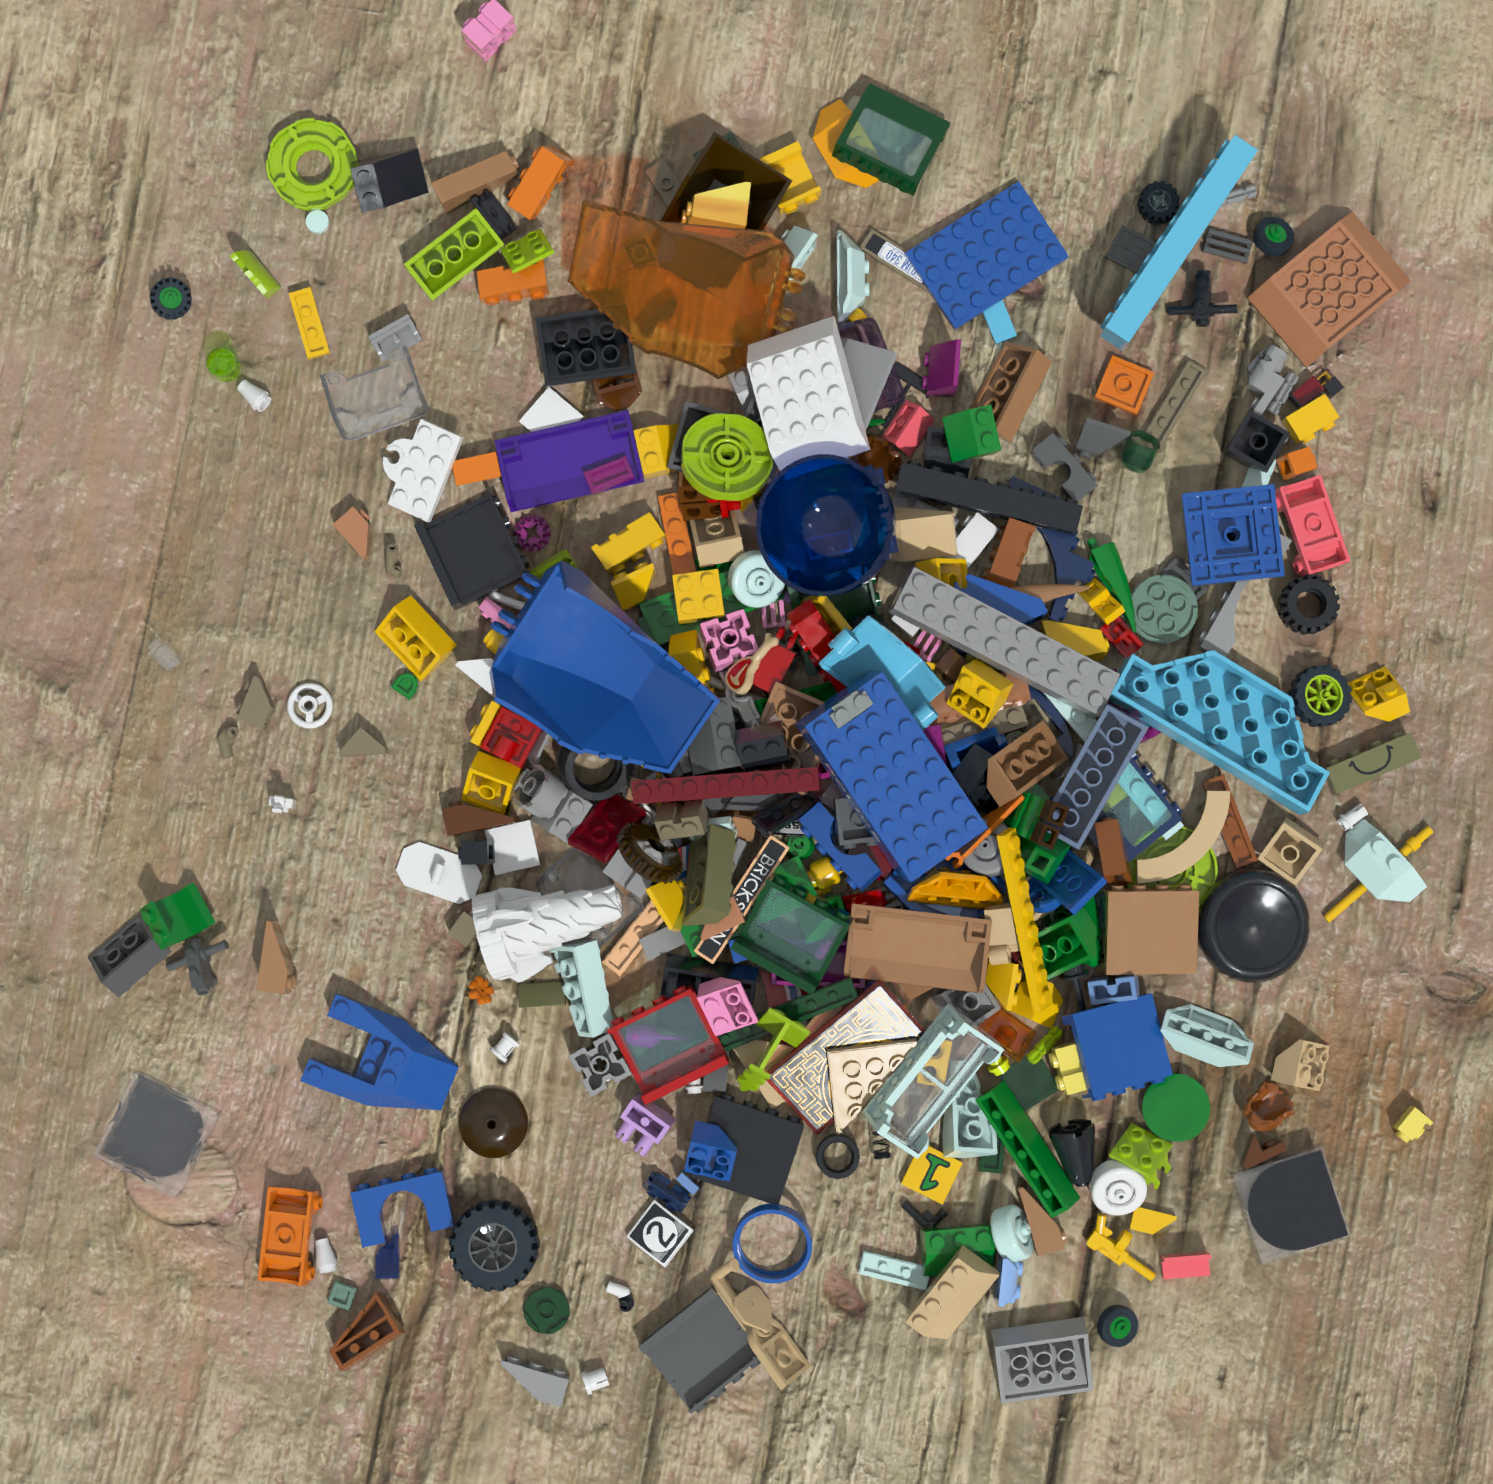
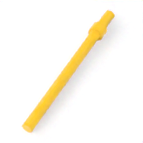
M1426 826L1415 837L1411 836L1406 840L1405 845L1399 852L1404 857L1412 851L1415 852L1421 847V843L1434 833L1433 830ZM1360 883L1323 915L1324 919L1330 923L1367 891L1365 886Z

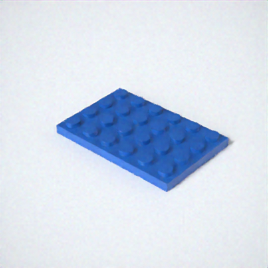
M1019 181L905 253L906 258L954 331L1069 258V255Z

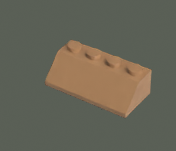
M1005 341L970 409L991 405L999 439L1012 442L1052 361L1038 349Z
M1044 720L988 759L987 789L999 807L1018 797L1069 759Z

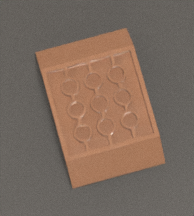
M1351 212L1271 276L1247 299L1303 366L1307 368L1348 332L1408 285L1411 280L1358 217Z

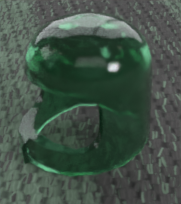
M1131 430L1130 436L1121 452L1120 461L1122 465L1134 473L1148 471L1158 453L1160 443L1154 436L1144 432V430ZM1132 437H1140L1142 440L1152 443L1153 448L1136 443L1132 440Z

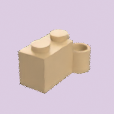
M1011 904L988 905L984 910L985 919L992 920L989 943L990 964H1010L1011 952L1020 951Z

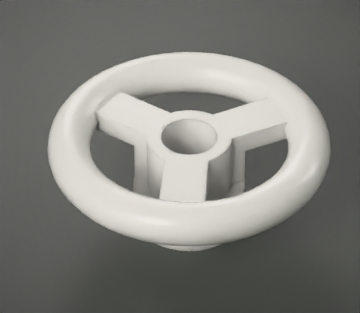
M316 683L299 685L291 692L287 701V711L292 721L298 726L308 729L323 725L329 719L333 710L331 695L323 686ZM305 690H315L322 695L314 698L309 695L302 697L299 694ZM294 701L299 703V709L306 714V721L296 715ZM311 701L313 707L308 710L306 709V703ZM326 702L323 716L313 721V713L317 710L318 705Z

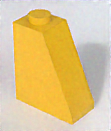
M1049 620L1041 622L1040 633L1096 662L1105 659L1109 651V642L1106 637H1103L1101 630Z

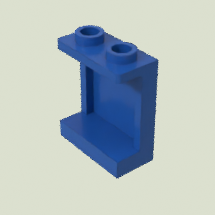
M995 726L945 745V753L952 773L974 744H977L992 755L998 753L1008 745L1004 734L999 735Z

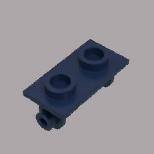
M652 1172L648 1178L649 1180L645 1182L642 1188L646 1190L650 1197L654 1199L659 1198L665 1202V1206L671 1211L681 1213L691 1199V1196L688 1195L689 1192L677 1184L669 1190L667 1187L671 1180L659 1172L657 1174Z

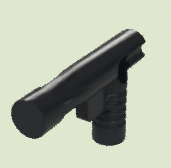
M908 1200L900 1206L923 1229H926V1225L931 1223L933 1224L932 1228H936L937 1224L948 1215L942 1207L935 1216L928 1210L921 1214Z

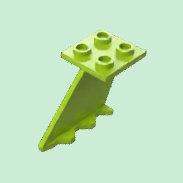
M771 1008L760 1017L756 1025L773 1034V1037L756 1064H750L749 1069H745L742 1073L743 1075L738 1076L737 1081L741 1084L739 1090L743 1092L748 1090L758 1091L759 1085L763 1086L766 1081L765 1079L769 1080L771 1075L765 1072L764 1068L781 1039L796 1048L809 1035L810 1031L805 1029L806 1027L802 1023L792 1021L785 1017L782 1011Z

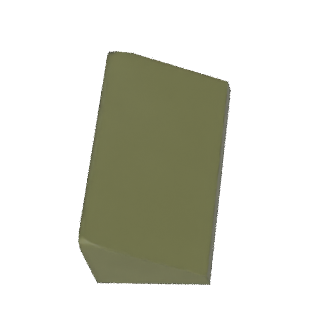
M564 981L519 984V1008L566 1005V995H564L562 989L565 985Z

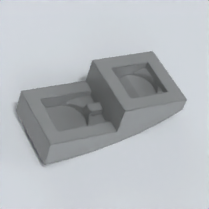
M668 927L639 939L648 960L686 943L681 931L674 932L669 930Z

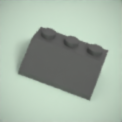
M685 401L667 468L675 472H683L681 468L682 443L687 431L695 422L711 414L730 413Z
M730 697L720 698L719 703L688 747L693 776L739 769L742 766L736 747V729Z
M140 912L92 953L88 959L101 983L117 997H120L172 951L169 947L164 950L160 949L153 939L149 926L143 921L142 913Z

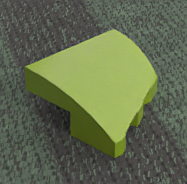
M241 250L230 255L232 260L238 264L267 299L281 288L280 284L251 251Z

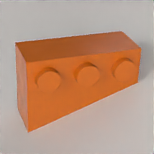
M542 146L535 150L531 157L533 162L520 175V184L518 187L515 186L508 195L510 200L507 205L529 220L536 219L550 199V193L556 183L560 184L563 180L561 175L567 165L572 166L575 162L574 159L555 146Z
M544 259L514 274L510 267L505 268L504 266L476 271L479 297L481 302L486 303V305H497L502 300H508L511 303L520 302L522 298L531 297L532 300H539L545 298V295H550Z

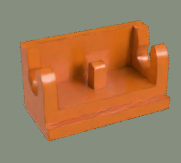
M497 452L455 460L452 466L456 486L502 476Z

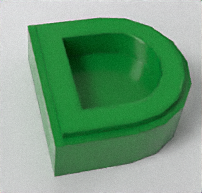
M403 673L396 678L391 688L411 700L418 690L419 682L413 674Z

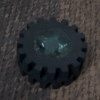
M1154 181L1152 184L1146 185L1141 191L1137 202L1138 212L1142 214V218L1144 220L1147 219L1150 224L1152 222L1155 223V225L1165 224L1171 220L1177 213L1180 205V197L1177 195L1176 188L1173 189L1170 183L1165 184V181Z

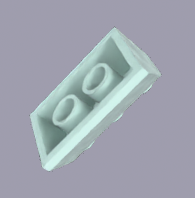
M795 225L791 231L787 229L780 240L783 243L779 249L774 248L768 257L770 262L766 268L761 267L755 276L757 279L756 287L779 302L817 246L818 235Z

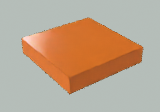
M1112 355L1094 399L1136 416L1155 372Z

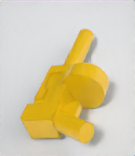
M1098 1213L1096 1227L1087 1237V1246L1094 1251L1096 1249L1099 1250V1252L1118 1265L1124 1262L1152 1281L1156 1273L1131 1257L1129 1250L1126 1249L1133 1234L1124 1229L1116 1240H1113L1109 1237L1112 1235V1230L1105 1226L1107 1215Z

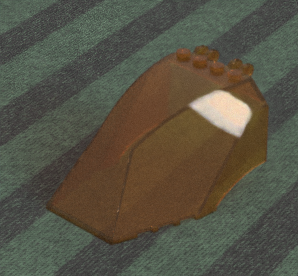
M583 200L568 282L585 299L589 298L598 306L597 311L600 314L605 313L614 322L613 327L616 329L620 328L629 337L628 341L648 355L652 353L686 363L710 374L716 379H720L747 366L748 345L775 336L777 330L782 333L793 330V326L787 321H794L796 314L789 308H782L786 290L794 294L802 292L803 287L798 282L803 281L806 274L798 268H792L794 254L783 240L768 231L657 221L589 200Z

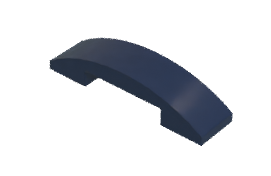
M1028 686L1031 700L1034 699L1061 734L1056 740L1067 756L1071 758L1074 755L1073 743L1062 716L1046 697Z

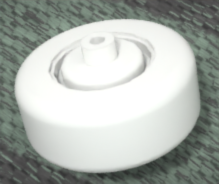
M1114 1159L1100 1164L1093 1171L1091 1181H1089V1189L1094 1204L1102 1212L1109 1215H1125L1135 1211L1141 1206L1147 1195V1184L1144 1175Z

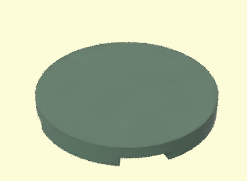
M1156 575L1142 581L1132 593L1136 632L1146 640L1160 644L1175 642L1188 634L1196 622L1198 605L1195 594L1187 583L1175 576Z

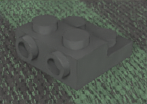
M834 798L836 844L842 845L843 849L856 848L857 843H865V846H876L877 844L846 798Z

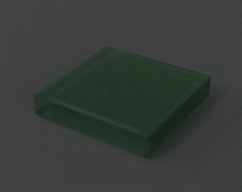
M1025 1055L1010 1064V1068L998 1076L1001 1081L1004 1080L1024 1112L1058 1091L1056 1080L1043 1059L1036 1064H1031Z

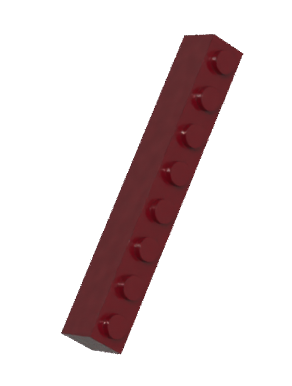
M821 767L632 781L633 804L822 790Z

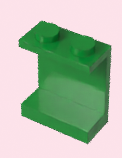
M194 882L159 901H151L140 909L143 921L149 926L153 939L161 950L205 931L216 923Z

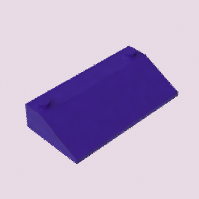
M629 410L494 440L510 512L590 495L591 491L583 472L626 456L634 479L604 491L645 482Z

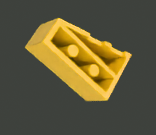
M649 512L627 525L619 533L610 535L609 539L601 545L595 544L591 548L607 574L613 573L615 576L625 570L626 567L624 565L631 560L635 563L645 556L643 552L650 548L655 550L664 544L663 539L666 536Z
M697 629L670 635L668 654L716 695L714 687L711 688L710 686L711 676L708 667L705 665V655L700 644Z

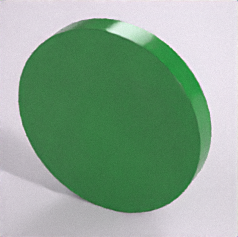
M1173 1074L1164 1077L1165 1082L1151 1084L1143 1098L1142 1112L1147 1126L1154 1134L1170 1142H1184L1195 1138L1205 1129L1211 1114V1103L1206 1090L1199 1082L1183 1074Z

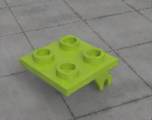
M541 228L529 232L525 237L517 241L509 242L500 249L513 274L555 253Z
M1131 1123L1110 1152L1109 1157L1144 1175L1146 1184L1149 1186L1152 1182L1154 1184L1153 1188L1157 1189L1160 1185V1181L1157 1178V1168L1160 1170L1163 1166L1165 1168L1164 1173L1170 1171L1171 1165L1168 1163V1152L1173 1144Z

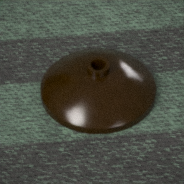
M488 1088L475 1093L465 1102L459 1115V1131L464 1143L474 1153L486 1158H500L509 1155L522 1144L528 1130V1115L523 1103L513 1093L500 1088ZM489 1120L496 1122L495 1128L492 1129L488 1126Z

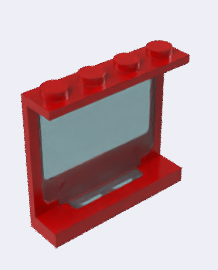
M685 985L674 989L672 991L673 995L667 998L662 995L651 1001L653 1005L647 1008L640 1006L632 1010V1015L625 1019L623 1016L612 1020L610 1022L611 1026L607 1029L608 1034L612 1033L642 1092L641 1098L645 1105L729 1064L730 1059L718 1036L714 1035L692 985L687 988Z

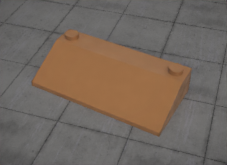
M852 904L851 917L854 920L849 927L844 977L851 976V978L984 993L992 920Z

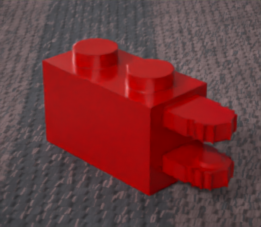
M780 627L775 636L779 641L785 633V628ZM791 635L786 648L777 645L767 652L754 674L753 686L771 694L775 682L782 683L796 656L795 653L791 652V649L798 635Z

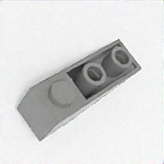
M513 1355L502 1358L500 1364L538 1401L558 1407L562 1406L570 1376L566 1375V1371L553 1368L552 1371L543 1368V1364L537 1362L523 1363L521 1358Z

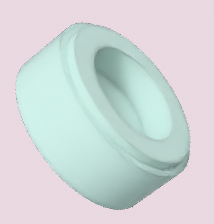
M313 210L306 217V225L314 234H322L329 228V218L321 210Z

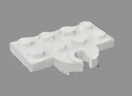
M420 419L413 440L404 438L395 440L388 445L387 450H396L400 455V459L396 464L390 457H383L384 471L395 482L388 504L421 520L431 522L464 437L425 419Z

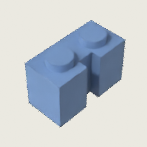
M1110 975L1091 977L1088 981L1091 1005L1137 1000L1140 996L1138 975H1118L1115 980L1111 981Z

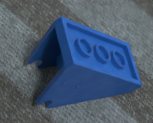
M970 574L965 577L967 582L965 589L960 588L957 582L954 583V588L1027 626L1042 620L1048 612L1042 599ZM955 647L960 656L967 654V652Z

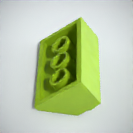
M475 208L404 263V267L433 301L502 248L504 243L477 208Z

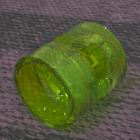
M218 347L208 353L206 366L208 371L217 380L229 383L239 376L241 372L240 361L230 350Z

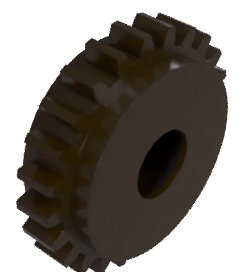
M629 822L619 831L617 843L619 844L620 853L625 862L637 874L653 882L660 883L663 881L664 884L672 883L681 874L683 862L680 861L681 856L678 849L670 839L661 840L656 828L647 824H637L636 822L631 824Z

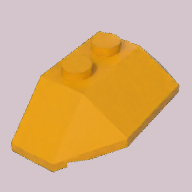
M839 99L820 110L812 140L836 179L866 189L879 182V180L867 173L860 172L857 168L847 163L840 162L832 156L835 144L853 113ZM857 121L846 144L879 160L873 146Z
M948 868L934 869L912 887L907 896V902L985 910L988 905L1002 904L1003 896L984 875L973 873L969 870L951 871Z

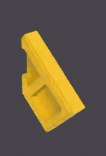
M1139 1207L1132 1212L1129 1229L1153 1235L1174 1222L1177 1216Z

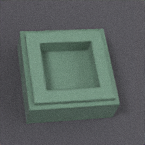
M335 1280L327 1303L349 1311L358 1287Z

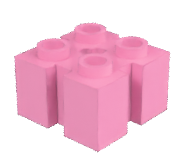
M496 0L483 3L478 10L480 14L476 18H469L463 24V29L461 30L465 37L466 45L485 63L495 54L498 47L517 31L513 16Z
M744 609L727 614L724 622L719 623L718 618L700 624L699 633L705 648L708 646L712 648L709 650L708 656L715 673L730 668L733 665V660L753 656L759 649L754 635L747 636L750 625ZM725 638H729L730 641L734 640L733 644L725 643Z

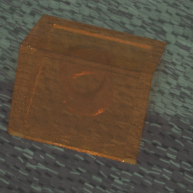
M1003 1008L990 1016L982 1027L985 1032L996 1039L1004 1048L1003 1053L1017 1063L1021 1061L1036 1033Z

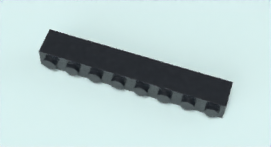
M907 461V464L902 463L895 490L896 494L1008 520L1010 517L1038 528L1075 536L1077 533L1083 506L1078 505L1076 500L1066 498L1065 501L1055 499V495L1042 493V496L1033 494L1031 489L1020 488V490L1010 488L1011 485L1001 482L994 485L981 477H975L973 480L965 478L966 475L960 472L948 474L944 473L942 468L930 466L927 469L920 467L921 464L914 461Z

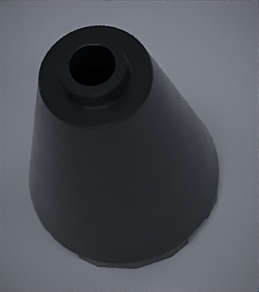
M1074 1119L1068 1120V1125L1061 1127V1123L1055 1124L1048 1130L1049 1137L1070 1183L1075 1184L1077 1187L1088 1185L1089 1181H1091L1094 1166V1122L1091 1123V1120Z

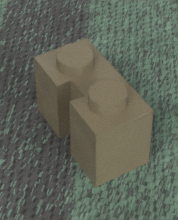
M703 799L685 801L683 807H678L677 803L658 806L654 824L661 840L704 835L709 815Z

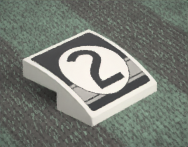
M654 1200L626 1237L662 1266L667 1267L694 1230L661 1203Z

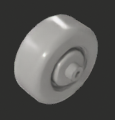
M1000 823L964 858V863L975 873L987 877L1003 874L1004 870L997 835L1008 827Z

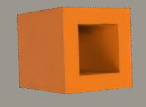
M1310 446L1287 453L1276 459L1284 481L1307 474L1318 468Z

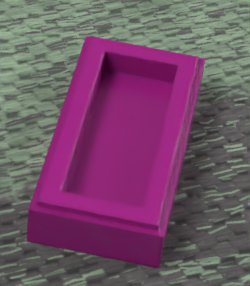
M626 456L583 472L592 495L634 479V474Z

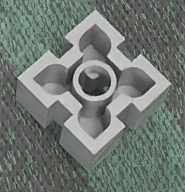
M619 849L603 870L605 875L640 899L644 898L647 893L646 889L654 883L637 874L625 862Z
M606 1034L593 1042L595 1048L588 1050L587 1046L568 1056L576 1071L583 1070L586 1078L582 1082L591 1097L608 1088L607 1081L613 1078L615 1083L632 1074L624 1057L620 1059L617 1057L615 1051L619 1047L612 1034ZM598 1058L604 1059L607 1062L603 1071L601 1068L597 1069L595 1067L598 1063L596 1060Z

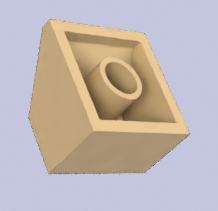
M1286 817L1257 859L1296 886L1323 850L1325 843Z

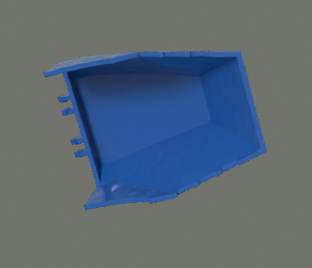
M560 561L548 568L540 580L535 575L525 572L522 575L523 580L535 586V589L532 592L528 587L521 584L515 586L514 589L518 594L528 598L517 617L504 609H501L498 613L501 619L512 625L509 629L497 621L492 622L490 625L494 631L504 635L499 643L489 672L494 701L523 716L549 734L558 744L578 754H583L584 752L597 755L601 759H605V757L620 760L624 764L629 762L642 765L646 769L671 774L719 703L720 698L653 641L581 570Z

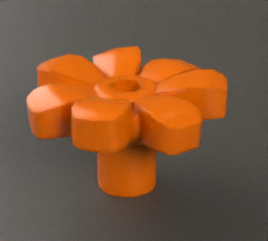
M482 976L474 977V981L469 983L471 990L468 992L470 999L477 998L478 1005L488 1004L492 1002L490 995L494 994V988L488 987L489 981L486 978L483 979Z

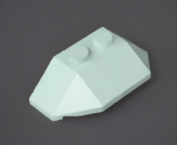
M837 230V326H842L848 320V317L864 304L865 296H869V282H865V274H869V260H865V253L842 230Z
M1365 819L1360 820L1353 829L1345 834L1344 865L1376 899L1411 902L1427 888L1424 881L1407 859L1378 829Z
M1191 1004L1166 1010L1160 1031L1175 1051L1217 1067L1247 1065L1250 1062L1254 1043L1251 1039L1247 1038L1242 1029L1233 1020Z

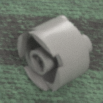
M535 764L533 765L535 768L531 770L527 768L517 779L513 789L516 792V798L513 797V801L516 805L537 818L545 817L549 819L555 814L561 800L566 797L568 788L561 777L542 765Z

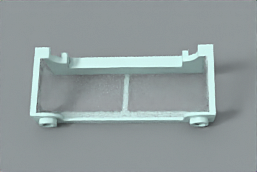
M948 1003L917 1041L915 1048H912L906 1055L903 1062L891 1074L862 1113L878 1134L918 1159L929 1146L927 1133L980 1066L984 1062L986 1064L996 1062L1004 1048L996 1039Z

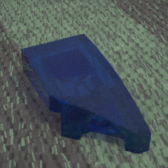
M394 1234L392 1239L377 1251L376 1280L400 1279L399 1234Z

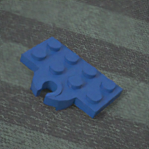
M1070 849L1048 885L1025 872L1031 878L1028 881L1029 896L1034 911L1037 913H1047L1063 905L1075 915L1107 883L1103 876Z

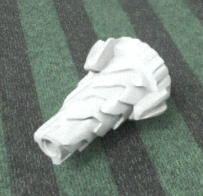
M615 884L591 891L577 890L564 894L562 890L542 896L540 892L537 893L535 891L500 888L473 896L472 898L473 920L478 943L486 967L491 977L495 980L511 978L516 982H522L530 978L547 965L553 963L552 956L544 951L563 947L562 943L583 938L589 935L590 932L602 928L603 925L617 921L624 914Z

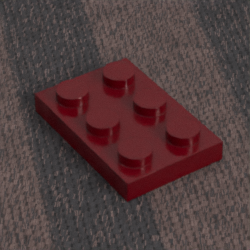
M617 795L600 800L567 839L568 844L606 864L619 849V844L617 843L619 831L629 822L631 824L633 822L640 824L647 816L646 810Z

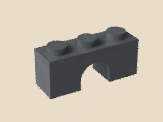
M1052 433L1030 452V455L1044 471L1054 464L1064 466L1068 471V480L1059 489L1068 499L1079 502L1096 488L1097 484L1095 481L1097 479L1091 471L1083 469L1080 465L1082 461L1074 452L1071 454L1066 449L1067 444L1060 435L1055 436Z

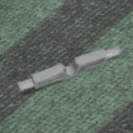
M729 668L722 670L719 674L726 688V697H730L732 710L739 713L746 728L759 726L761 719L752 697H741L743 695L729 689L725 681V675Z

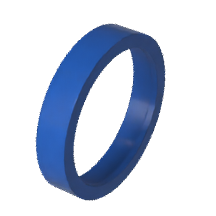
M773 1203L759 1205L745 1213L735 1228L733 1237L734 1257L738 1260L740 1268L747 1275L765 1283L789 1281L798 1276L810 1260L813 1244L811 1229L803 1216L788 1206ZM763 1214H779L792 1219L805 1234L806 1246L802 1257L793 1266L779 1271L764 1270L755 1266L746 1258L740 1244V1236L745 1224Z

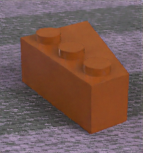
M1010 517L1005 526L1000 525L996 536L1000 541L998 547L993 546L989 557V560H992L990 569H985L982 579L1008 588L1014 587L1036 526Z
M375 1292L369 1303L360 1311L357 1318L329 1350L340 1371H348L406 1332L382 1292Z

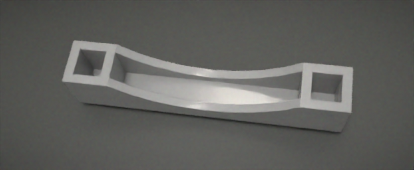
M1280 534L1282 555L1284 556L1292 540ZM1249 581L1232 582L1234 584L1230 591H1224L1219 600L1222 603L1218 611H1213L1208 620L1211 623L1208 630L1203 629L1197 639V642L1200 643L1197 649L1202 652L1214 650L1227 657L1236 641L1234 632L1236 605Z

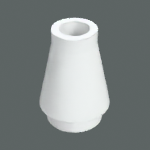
M243 380L238 385L237 390L243 395L253 410L262 412L270 405L272 399L267 391L247 380Z
M324 1238L314 1241L315 1269H318L319 1274L336 1271L338 1261L330 1246L329 1239Z

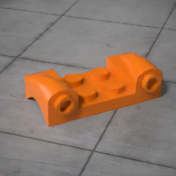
M282 1186L268 1187L257 1281L283 1282L304 1286L314 1279L315 1267L312 1266L311 1261H308L312 1216L318 1210H321L323 1205V1197L320 1196L319 1191Z

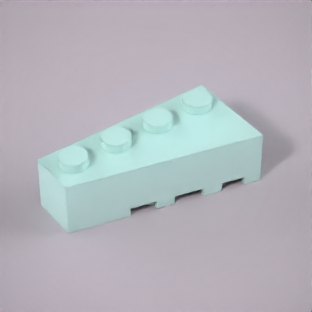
M576 939L562 943L563 947L549 950L550 953L554 952L557 961L554 967L557 973L561 972L565 983L562 989L564 995L571 1001L572 1005H570L569 1009L578 1035L593 1038L606 1033L608 1027L611 1026L610 1022L613 1020V1015L610 1010L609 994L606 989L597 940Z

